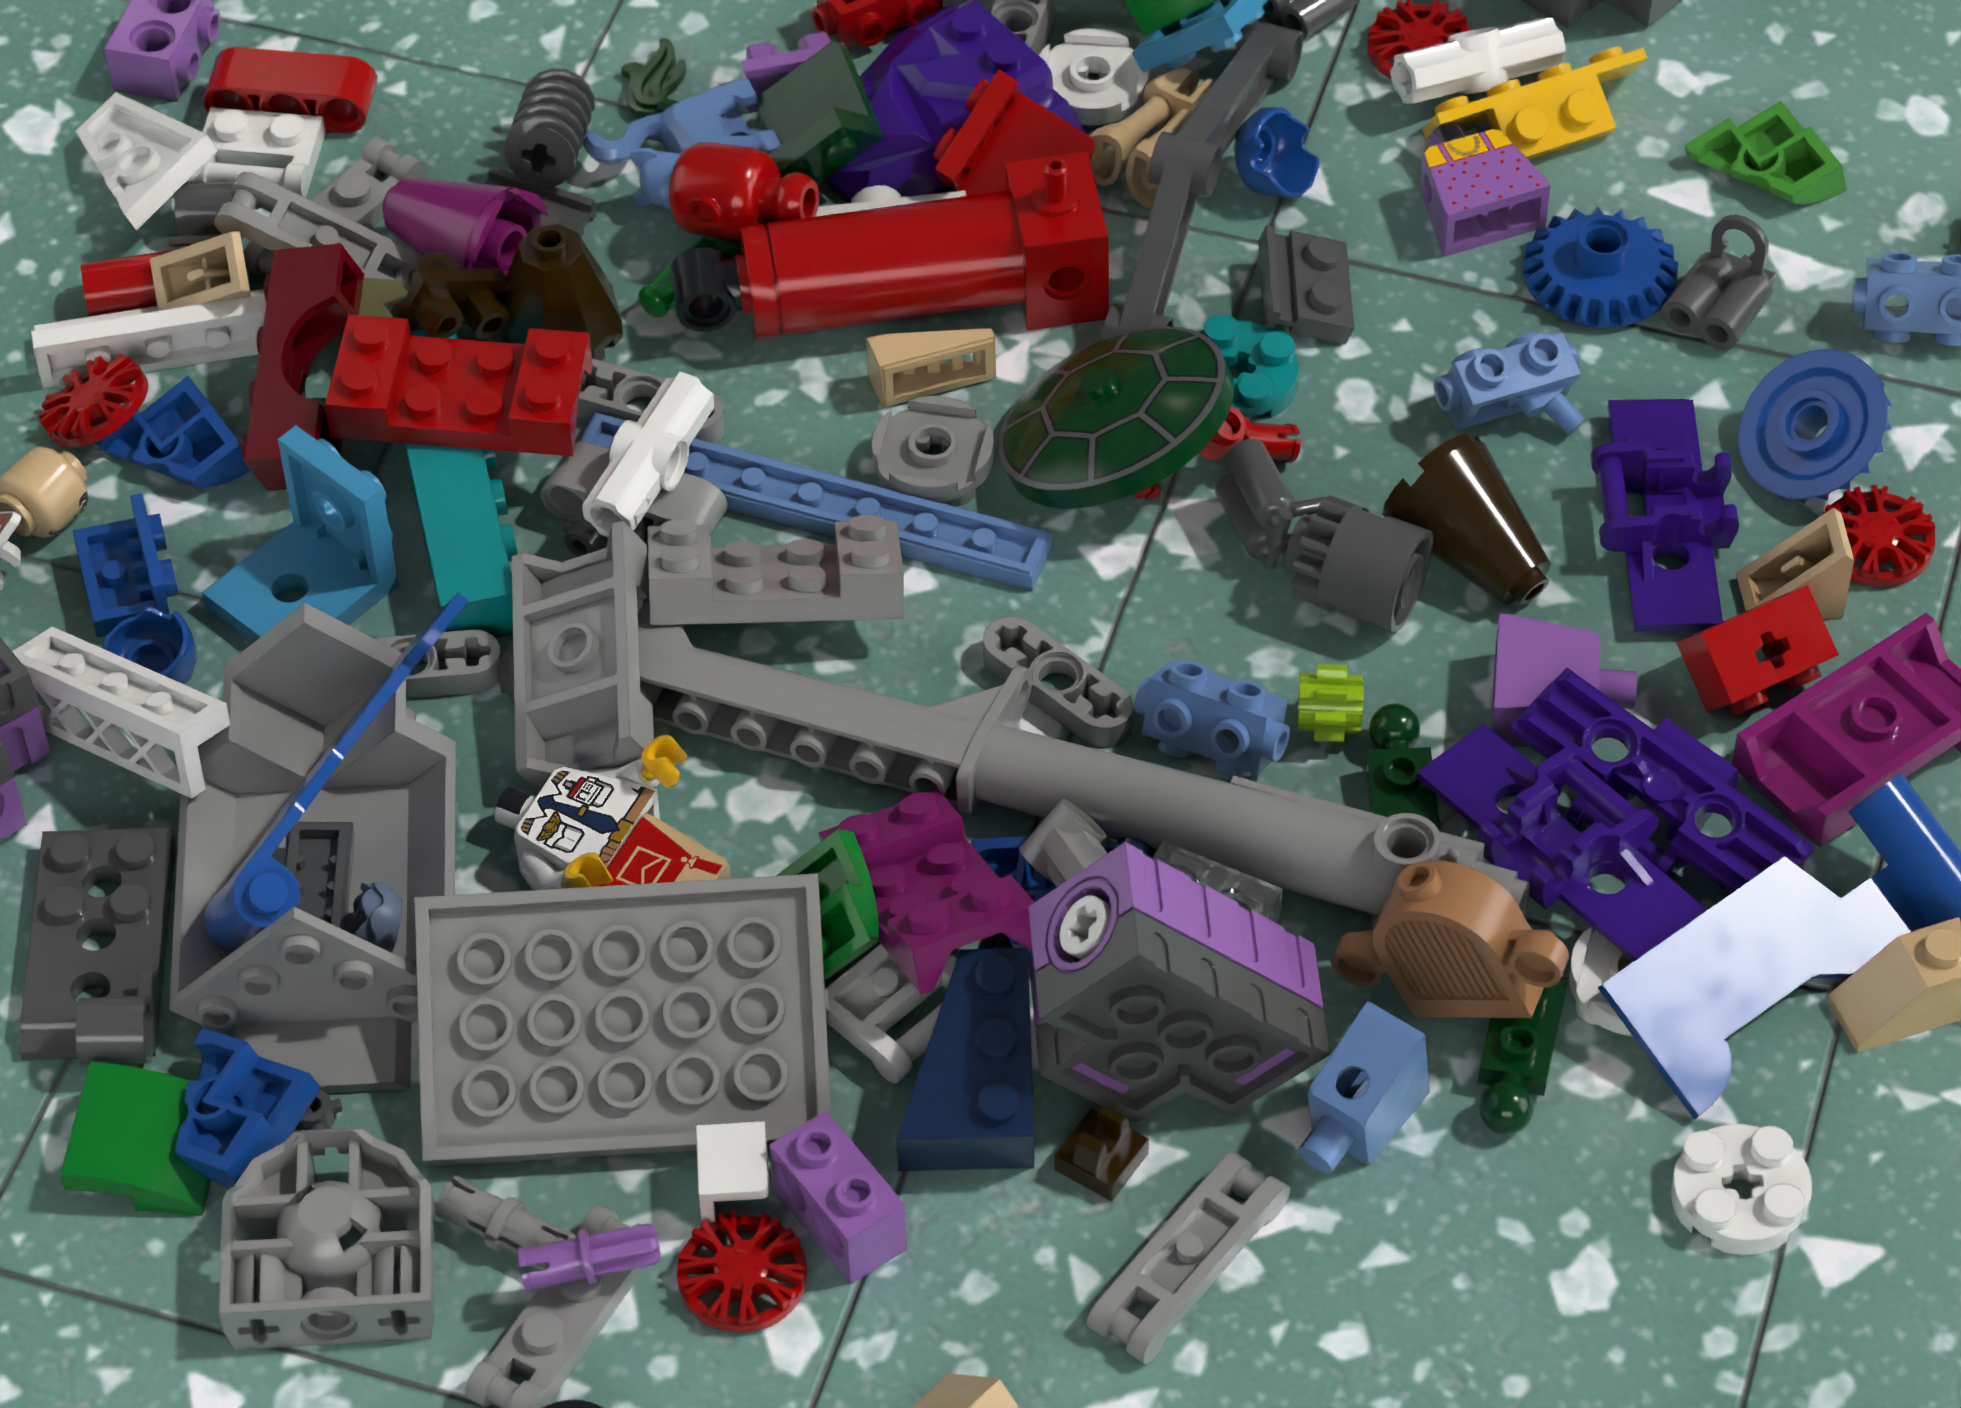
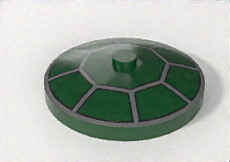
M1171 326L1149 327L1105 338L1086 346L1057 363L1021 395L1007 415L998 441L1000 461L1016 490L1026 499L1046 507L1064 509L1086 508L1131 496L1151 487L1179 470L1212 440L1224 423L1233 402L1234 380L1232 373L1218 346L1210 338L1194 330Z

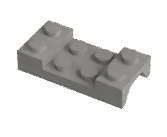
M860 515L853 517L849 522H835V544L823 545L821 542L811 539H799L788 543L787 546H760L752 541H734L726 544L724 547H711L710 525H697L690 520L676 519L664 522L661 526H648L650 625L904 619V572L897 520L885 521L879 516Z
M623 520L611 524L606 548L564 562L526 553L512 556L516 772L538 792L541 791L556 769L567 767L582 771L621 767L640 759L644 748L654 739L653 705L640 693L637 601L649 597L647 545Z

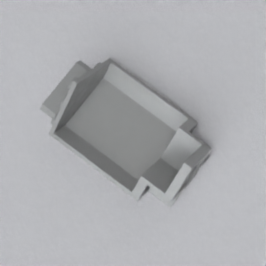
M304 602L225 665L223 702L227 703L231 725L197 746L206 790L192 799L180 794L169 1010L193 1020L205 1028L213 1029L219 1033L248 1042L260 1057L310 1073L322 1087L321 1089L328 1094L411 1089V1023L418 1019L414 897L455 895L456 741L416 721V712L406 707V679L343 758L297 821L353 822L355 839L347 931L293 907L234 952H228L217 947L210 940L204 927V912L209 901L231 879L276 821L279 811L402 654ZM286 837L271 855L282 865H284ZM383 882L392 888L403 902L399 933L392 953L349 933L354 926L356 917L353 909L354 900L363 892L360 889L361 883Z

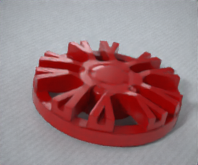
M1402 0L1398 1L1396 8L1392 10L1386 6L1383 8V12L1379 11L1377 13L1376 21L1369 28L1367 38L1369 59L1379 72L1391 79L1390 69L1393 65L1388 60L1394 58V55L1448 42V36L1453 35L1449 34L1450 32L1455 30L1457 33L1470 30L1467 25V17L1465 15L1461 16V11L1458 9L1453 13L1448 11V4L1443 2L1439 5V0H1434L1432 6L1412 5V0H1406V3ZM1388 27V28H1390V29H1392V30H1394V31H1387V30H1384V29H1386V28Z
M118 354L112 362L105 363L101 356L96 357L94 362L89 360L86 362V372L80 374L74 368L71 370L72 376L66 374L62 377L67 385L58 394L46 395V401L42 402L41 405L45 411L39 413L40 423L56 445L65 448H76L95 443L118 430L137 412L147 395L148 380L141 368L134 361H131L128 356Z
M1871 485V489L1868 492H1861L1860 487H1854L1852 492L1846 490L1842 498L1831 505L1827 504L1823 514L1832 508H1835L1842 514L1854 563L1858 558L1865 561L1862 569L1853 566L1851 581L1875 587L1895 586L1911 581L1928 567L1935 549V523L1932 522L1931 514L1925 515L1923 512L1924 505L1921 502H1915L1916 498L1910 496L1906 500L1889 494V487L1887 486L1878 489L1877 485ZM1866 506H1873L1874 511L1868 512ZM1884 507L1895 510V512H1888ZM1852 509L1857 516L1848 515L1844 512ZM1922 535L1924 542L1910 539L1907 536ZM1891 560L1898 569L1891 572H1879L1878 563Z
M731 1210L728 1215H725L724 1212L718 1214V1220L710 1224L705 1220L700 1223L701 1227L699 1229L695 1227L691 1231L692 1237L678 1255L677 1282L684 1304L700 1321L723 1331L751 1332L774 1325L785 1318L797 1306L804 1294L807 1283L806 1257L798 1236L795 1237L794 1231L791 1228L786 1229L780 1224V1219L776 1217L772 1219L768 1213L764 1212L762 1217L737 1215V1210ZM737 1231H755L757 1233L751 1239L743 1240L738 1236ZM726 1234L731 1244L723 1247L718 1236ZM773 1237L775 1240L763 1251L761 1247ZM703 1246L716 1254L712 1258L696 1257V1254ZM790 1253L795 1264L776 1265L771 1262L779 1256ZM707 1274L688 1279V1275ZM770 1278L793 1285L790 1289L771 1281ZM710 1289H718L721 1295L710 1309L697 1298ZM763 1293L767 1294L777 1305L757 1314L752 1300L760 1297ZM731 1300L741 1302L739 1317L728 1316Z

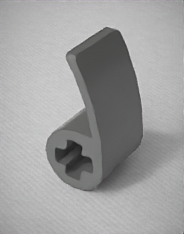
M234 182L183 184L175 192L177 236L168 237L169 245L171 247L189 246L222 235L216 228L214 219L221 206L226 202H231L233 199L231 188Z

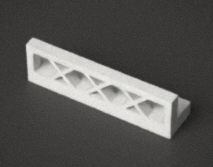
M264 289L250 291L251 296L173 309L158 311V306L34 325L35 331H31L33 350L43 389L66 386L67 384L62 379L63 376L66 374L72 376L71 370L74 368L80 374H83L87 371L86 362L89 360L94 362L95 358L101 356L105 363L112 362L118 354L126 355L141 368L143 373L258 355L257 332L264 325L267 304Z
M50 627L12 651L30 673L45 732L191 799L206 790L197 746L231 725L227 703L55 627ZM36 690L49 708L39 704ZM76 708H79L93 728L88 726ZM118 727H121L125 731V733L128 735V737L131 739V741L137 748L133 747L130 744V742L127 740V738L124 736V734ZM161 746L174 751L177 766Z

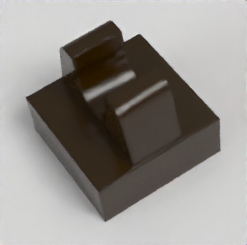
M1102 1106L1099 1111L1091 1108L1054 1155L1055 1171L1102 1197L1113 1201L1149 1154V1138L1132 1130L1128 1118L1106 1106Z

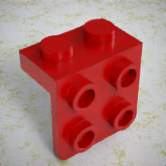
M998 70L991 82L982 78L976 85L965 104V109L971 113L959 131L951 127L945 133L933 154V158L939 161L935 167L938 180L955 191H966V196L1006 191L1005 162L1086 151L1090 160L1095 153L1096 147L1092 137L1022 94L1019 82L1003 71Z

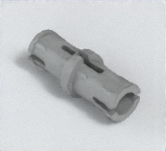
M460 1176L452 1177V1181H448L437 1199L435 1207L437 1216L474 1232L485 1239L487 1247L497 1252L508 1250L518 1254L519 1247L525 1246L528 1248L576 1238L574 1233L554 1224L552 1225L526 1211V1205L513 1197H508L504 1200L496 1195L494 1196ZM548 1262L536 1264L544 1269L550 1267Z

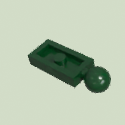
M1398 703L1384 705L1374 713L1369 724L1371 740L1378 748L1377 750H1366L1365 769L1370 813L1385 817L1399 813L1418 814L1432 821L1441 832L1437 796L1417 778L1418 772L1432 761L1431 747L1412 748L1420 736L1419 719L1414 711L1405 705Z
M1561 977L1559 983L1554 986L1544 987L1532 1018H1490L1477 1084L1489 1086L1480 1098L1479 1112L1484 1124L1496 1133L1509 1135L1523 1130L1529 1124L1534 1111V1104L1530 1094L1545 1095L1568 981L1566 977Z

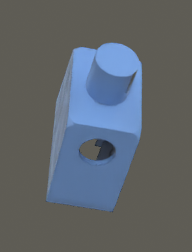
M1369 1001L1365 1003L1309 1088L1307 1097L1312 1130L1299 1146L1298 1153L1310 1166L1322 1173L1331 1174L1346 1153L1364 1164L1372 1163L1430 1092L1425 1034Z

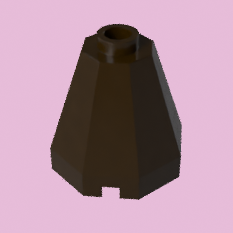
M559 224L532 228L517 246L507 274L509 282L499 297L509 312V318L500 331L502 343L525 344L529 328L587 332L590 334L592 359L602 361L605 358L604 349L612 341L615 347L623 338L622 320L612 284L577 232Z

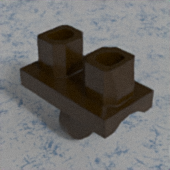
M432 251L426 253L421 258L418 267L409 272L408 281L411 286L408 295L401 303L395 304L390 312L394 318L408 319L409 325H421L428 337L449 338L456 334L461 325H468L477 339H494L498 336L509 318L508 310L499 299L509 280L501 269L457 268L454 259L448 253Z

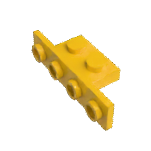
M1621 46L1613 47L1589 58L1590 65L1572 70L1570 63H1563L1541 72L1538 75L1539 81L1524 86L1520 85L1518 79L1509 80L1487 90L1486 98L1469 103L1467 96H1459L1434 108L1436 114L1422 130L1425 138L1429 139L1431 133L1445 123H1455L1462 129L1489 120L1491 128L1502 131L1528 160L1611 134L1617 128L1600 84L1631 74L1648 57L1644 47L1628 53H1623Z

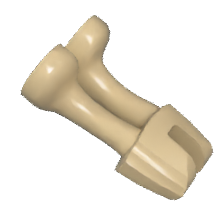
M1182 65L1147 83L1143 94L1145 104L1124 120L1116 124L1102 126L1089 134L1093 138L1096 147L1095 153L1090 159L1095 183L1103 186L1110 185L1126 170L1127 184L1132 196L1142 206L1152 209L1158 185L1149 182V167L1156 141L1163 131L1173 134L1179 132L1216 80L1206 79L1198 87V72ZM1158 125L1160 128H1162L1153 136H1151L1148 139L1142 140L1137 145V143L1154 127Z

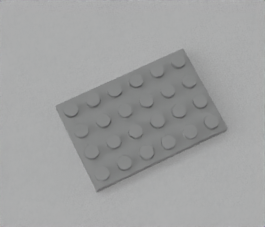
M818 874L414 897L422 1162L425 1167L697 1151L696 1125L765 1121L767 1146H769V1144L825 1111L832 1117Z

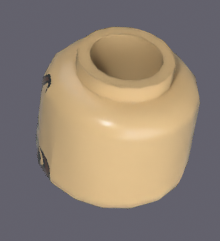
M39 446L28 451L0 475V512L14 511L22 516L14 532L24 537L32 535L39 538H48L55 535L83 512L89 497L84 483L88 478L84 466L74 455L67 451L59 454L53 449Z

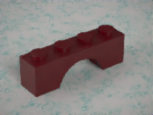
M341 243L274 250L271 274H268L265 278L264 295L267 304L264 325L257 332L256 343L259 360L256 379H253L249 386V401L252 409L249 430L242 438L241 453L246 467L254 473L268 491L287 489L278 438L295 425L316 440L324 439L337 450L339 455L341 452L342 438H330L326 410L320 402L306 398L305 392L307 375L318 353L327 343L344 332L348 314L359 315L364 273Z

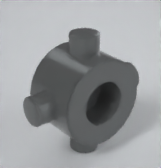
M584 517L580 518L576 524L570 520L564 523L562 530L567 533L564 540L568 549L575 556L579 557L606 548L608 537L600 535L597 529L590 522L586 521Z
M320 1089L296 1126V1129L298 1131L331 1129L335 1120L334 1113L343 1111L340 1099L331 1100L328 1093Z

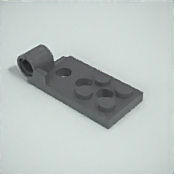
M172 827L42 831L20 1020V1055L22 1060L79 1059L81 1065H89L90 1061L112 1064L150 1063L152 1057L156 1056L176 847ZM111 881L120 885L111 895L106 897H93L87 894L94 885L101 882ZM97 934H108L115 938L109 946L101 950H87L82 947L88 938ZM99 987L109 991L106 997L80 998L78 1002L76 1001L83 991L90 988Z

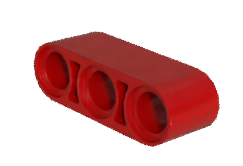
M231 47L220 51L215 59L203 96V105L208 113L210 108L214 107L323 116L325 132L354 133L361 130L365 125L378 77L375 69L369 63L351 56Z

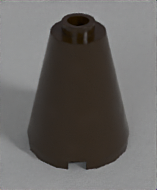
M1463 433L1446 441L1418 462V465L1424 472L1412 486L1402 478L1394 487L1384 504L1382 515L1384 517L1391 516L1431 530L1433 533L1432 555L1502 604L1508 605L1518 601L1520 605H1525L1531 602L1549 583V579L1545 576L1551 566L1547 555L1486 444L1476 435L1473 438L1470 433Z

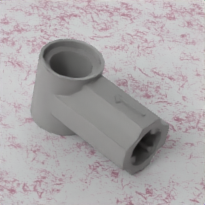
M1066 799L1059 801L1019 848L1022 856L1040 874L1053 882L1056 887H1059L1108 854L1101 845L1102 841L1106 838L1104 831L1084 811Z

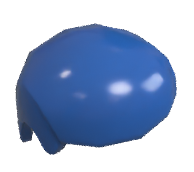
M1260 108L1245 120L1239 127L1234 142L1235 162L1244 184L1255 193L1279 197H1300L1310 189L1319 169V158L1307 151L1304 146V136L1310 131L1309 127L1296 118L1291 117L1290 112L1285 108Z
M152 606L145 607L136 617L120 621L104 637L102 649L184 685L192 678L197 661L194 636L182 615L178 611H174L172 615L166 614Z

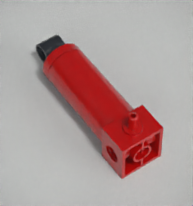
M1088 152L1005 162L1006 191L766 223L765 227L764 224L740 227L741 254L734 255V258L727 259L720 251L712 248H694L681 253L672 262L670 277L678 319L687 329L696 332H710L730 323L736 312L750 314L755 340L779 337V334L782 336L1019 303L1022 306L1027 330L1105 320L1109 312V236Z

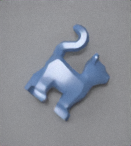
M748 78L714 87L698 96L674 103L662 113L635 120L627 128L622 138L617 141L604 140L596 131L587 132L583 142L586 152L599 163L608 165L620 164L632 159L639 167L640 187L633 197L635 207H645L653 204L659 208L670 209L669 183L674 164L681 153L688 147L699 142H712L751 147L770 154L781 146L774 130H764L762 126L750 128L745 124L741 107L757 102L756 93ZM654 140L662 142L668 152L640 147L644 141Z

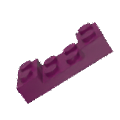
M1926 612L1737 734L1732 765L1738 769L1739 774L1819 848L1855 825L1856 822L1848 811L1901 773L1905 777L1909 776L1953 746L1961 752V669L1948 658L1935 619Z
M939 790L930 793L911 794L903 798L899 804L869 815L858 814L844 819L838 826L819 832L820 842L837 829L854 832L874 890L878 912L879 942L921 995L934 991L947 960L954 949L1003 932L1033 953L1028 907L1035 902L1012 875L1002 878L996 875L968 842L962 817Z

